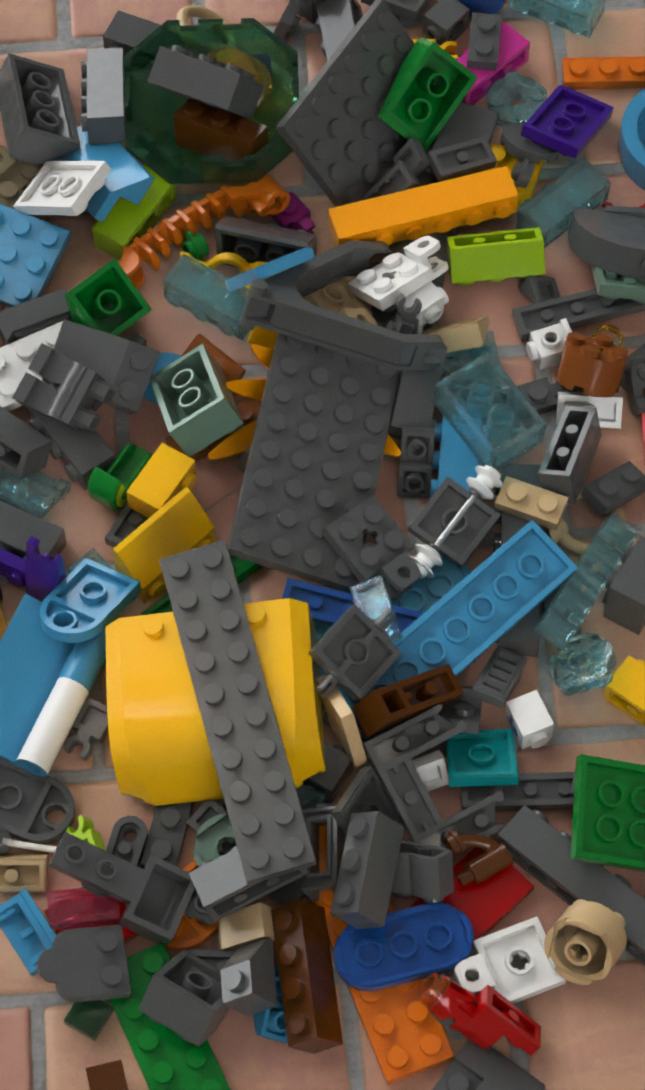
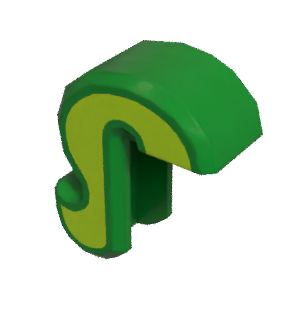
M133 443L124 445L106 472L98 467L94 468L88 481L89 496L115 512L123 509L128 503L126 491L153 454Z

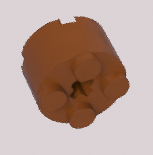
M568 333L556 380L559 384L572 391L574 385L584 388V395L612 397L615 395V392L618 393L628 358V350L614 345V339L608 335L596 334L595 338H590L578 333Z

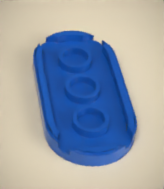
M444 902L426 903L387 913L385 925L381 928L356 929L348 925L341 932L334 946V965L338 975L346 984L361 991L382 990L454 971L455 966L459 962L470 956L474 941L473 927L468 917L462 911H458L456 908L451 907L450 904Z

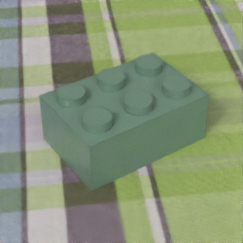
M204 344L199 345L151 375L150 382L168 432L188 457L206 449L216 440L232 433L237 427L244 424L232 393L225 387L227 380L223 370Z

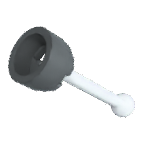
M0 828V855L8 853L12 847L55 853L57 846L13 840L8 830Z

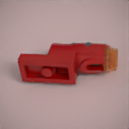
M437 973L429 975L420 986L418 996L423 999V1005L427 1007L429 1013L456 1040L467 1038L476 1046L486 1050L504 1035L512 1046L521 1048L530 1056L541 1048V1026L491 986H485L475 995L471 991L455 984L447 976H439Z

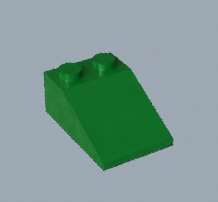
M420 37L402 62L378 118L405 139L413 138L420 140L426 152L478 77L435 42Z

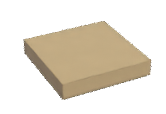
M326 674L316 678L318 685L326 677ZM336 686L326 699L322 698L331 729L355 768L367 763V757L354 714Z

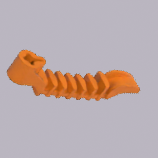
M267 174L258 177L246 186L227 187L223 184L220 186V190L213 194L210 192L205 194V198L198 202L194 200L188 208L182 211L180 209L177 210L176 215L168 220L164 218L161 220L160 225L153 229L150 227L147 229V233L140 238L135 237L131 245L123 248L122 258L118 264L134 286L139 289L144 284L146 278L140 264L145 262L156 272L159 271L161 260L156 253L158 252L166 260L169 259L171 256L169 245L172 243L178 249L182 248L185 231L190 230L193 235L197 233V228L202 226L209 232L212 230V219L216 217L220 221L227 216L226 211L231 210L237 217L258 213L261 217L268 214L277 215L283 212L289 205L290 195L272 176Z

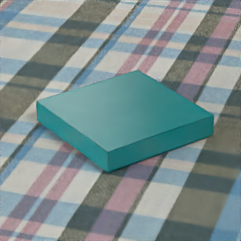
M513 729L479 730V734L461 732L445 741L449 787L518 785L519 775Z

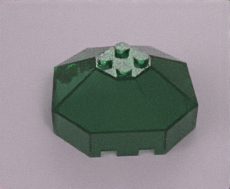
M241 18V24L224 25L223 19H198V25L180 26V20H167L124 56L126 150L169 184L258 182L293 152L275 127L299 98L298 51L254 18ZM172 45H177L190 50L194 54H203L223 64L229 63L243 68L244 71L255 74L254 81L264 85L252 121L268 126L269 142L256 154L244 155V161H225V156H205L176 145L173 115L189 99L148 82L160 46L171 50Z

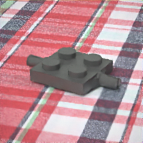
M355 604L351 605L309 651L308 654L326 674L323 681L315 688V692L320 693L319 696L326 699L337 685L355 703L362 700L401 655L402 652L390 641L385 631L396 618L395 613L390 614L392 612L391 609L385 608L379 617L374 620L367 617Z

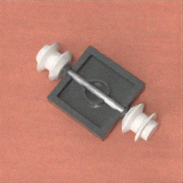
M489 465L475 467V471L478 474L477 477H468L466 479L470 491H467L447 476L408 527L410 533L426 543L416 544L415 549L418 554L415 557L410 556L421 572V579H424L425 576L428 578L434 577L431 568L434 565L439 567L443 565L440 554L462 569L500 519L501 514L480 500H492L494 498V494L491 491L492 488H502L503 486L500 480V473Z

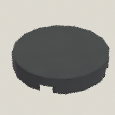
M514 123L504 127L500 143L502 146H507L506 151L511 156L521 161L527 158L529 163L532 164L539 163L540 160H547L546 163L548 164L558 158V151L536 144L530 139L521 136L525 123Z

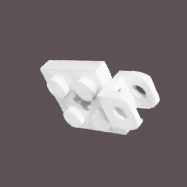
M427 235L404 247L405 255L397 252L386 256L380 264L372 269L360 272L357 278L348 283L351 293L382 311L396 303L400 293L406 297L449 269L447 261H443L436 256L428 259L429 256L441 248L439 240Z
M537 916L474 940L472 948L476 955L459 962L454 968V975L451 979L455 984L471 991L475 995L485 986L489 985L512 1004L566 983V980L554 970L556 965L551 957L547 959L544 950L546 934ZM513 955H518L520 959H527L528 963L525 964L524 970H518L511 966Z

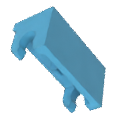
M25 888L18 895L0 905V927L30 975L34 976L38 973L37 961L43 951L52 947L56 935Z

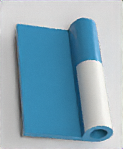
M25 593L0 640V758L31 774L46 777L106 660V634L104 629L96 637L79 643H65L49 637L41 626L40 606L42 602ZM62 622L59 623L57 626L65 627L69 626L71 623Z

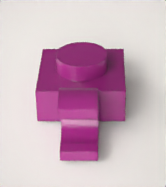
M291 191L289 193L290 202L287 208L277 215H270V217L282 228L305 230L315 234L312 231L315 228V224L310 219V210Z

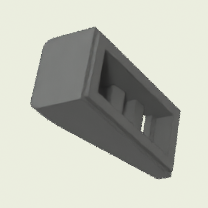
M497 647L489 658L470 695L502 708L520 681L527 659L512 651Z

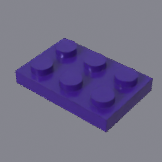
M559 85L523 125L521 136L530 139L536 144L554 149L564 156L576 159L611 118L614 107Z

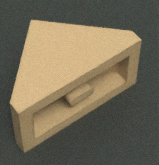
M259 902L238 909L219 919L217 922L220 950L236 951L239 947L266 937L272 939L273 950H276L271 910L274 908Z

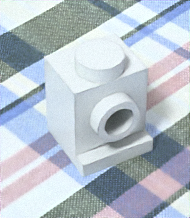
M431 281L406 296L405 308L411 307L416 298L420 299L422 303V309L413 321V332L415 334H422L425 324L436 322L443 314L444 305L449 302L446 292L441 287H436Z
M566 318L561 319L558 324L530 332L529 342L526 343V351L529 359L536 361L540 371L560 364L568 333H573Z

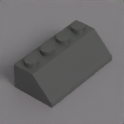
M8 53L0 69V112L9 157L20 162L26 161L38 165L78 150L80 141L64 69Z

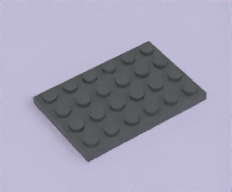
M375 0L275 127L335 207L362 201L363 196L381 180L384 171L393 164L392 158L408 141L378 118L402 62L415 45L384 0Z

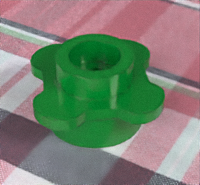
M190 230L185 231L186 240L182 242L183 252L190 253L195 259L201 261V258L209 254L205 238L199 232L192 235Z

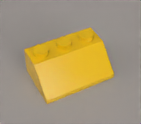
M187 487L113 548L116 571L140 581L141 592L136 597L143 604L151 598L159 597L166 590L159 559L216 542L215 526Z

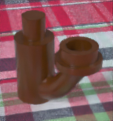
M451 830L443 838L446 847L452 851L453 856L466 853L465 847L484 850L482 854L465 863V870L456 874V879L462 887L471 882L478 885L513 864L512 856L505 845L498 843L491 837L478 834L458 835L454 830Z

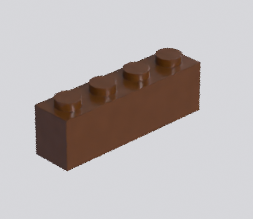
M298 899L272 909L271 914L288 1047L315 1054L342 1045L343 1040L325 908Z

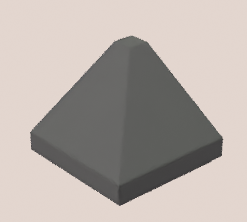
M529 276L519 286L520 292L533 304L560 297L555 278Z

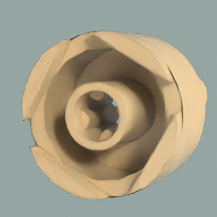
M583 899L576 900L563 912L546 935L544 950L547 959L551 957L556 965L554 970L562 978L574 984L589 985L593 981L602 980L608 975L625 951L627 944L626 922L621 914L613 912L600 903Z

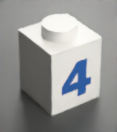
M537 690L506 702L504 717L510 729H513L514 737L521 750L530 746L533 749L539 748L549 742L553 735L554 722Z

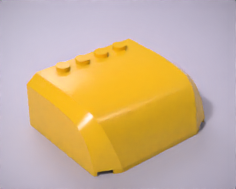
M291 598L244 603L297 789L304 785V780L318 772L322 774L326 772L322 701L319 696L320 693L315 692V688L318 686L316 678L320 677L319 665L308 654L318 642L311 611L307 602ZM165 612L118 618L105 627L108 733L114 771L121 795L126 796V794L141 798L145 803L154 806L224 799L174 613Z

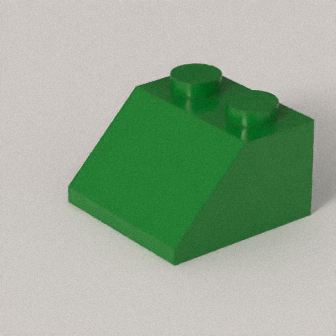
M115 258L65 294L73 322L118 336L152 310Z

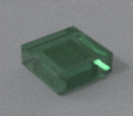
M101 1000L75 1002L65 1017L64 1023L96 1041L114 1009Z

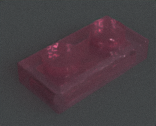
M85 888L47 891L48 917L51 929L120 922V901L113 897H101L89 892Z

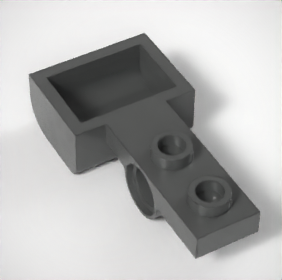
M67 832L63 834L48 865L82 882L81 885L95 895L106 898L113 897L126 903L127 906L119 924L134 933L160 944H169L173 940L195 890L189 872L154 855H151L144 869Z

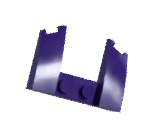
M33 536L26 543V560L0 548V575L6 577L14 586L19 588L26 586L27 594L41 602L66 578L62 555L58 553L55 558L48 553L41 555L38 546L41 541Z

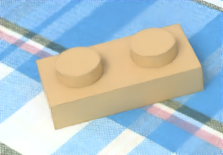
M506 476L495 501L494 509L527 521L533 519L536 524L557 530L567 506L568 497Z

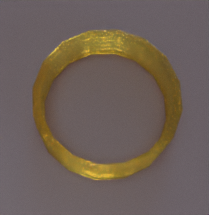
M603 324L593 331L592 338L602 331L615 333L620 339V343L617 346H622L623 334L616 326Z

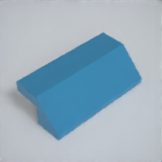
M82 126L77 127L80 141L78 150L48 160L105 161L112 169L105 178L104 185L91 197L86 208L93 218L104 222L119 197L139 204L155 180L121 142L89 144L88 132H82Z

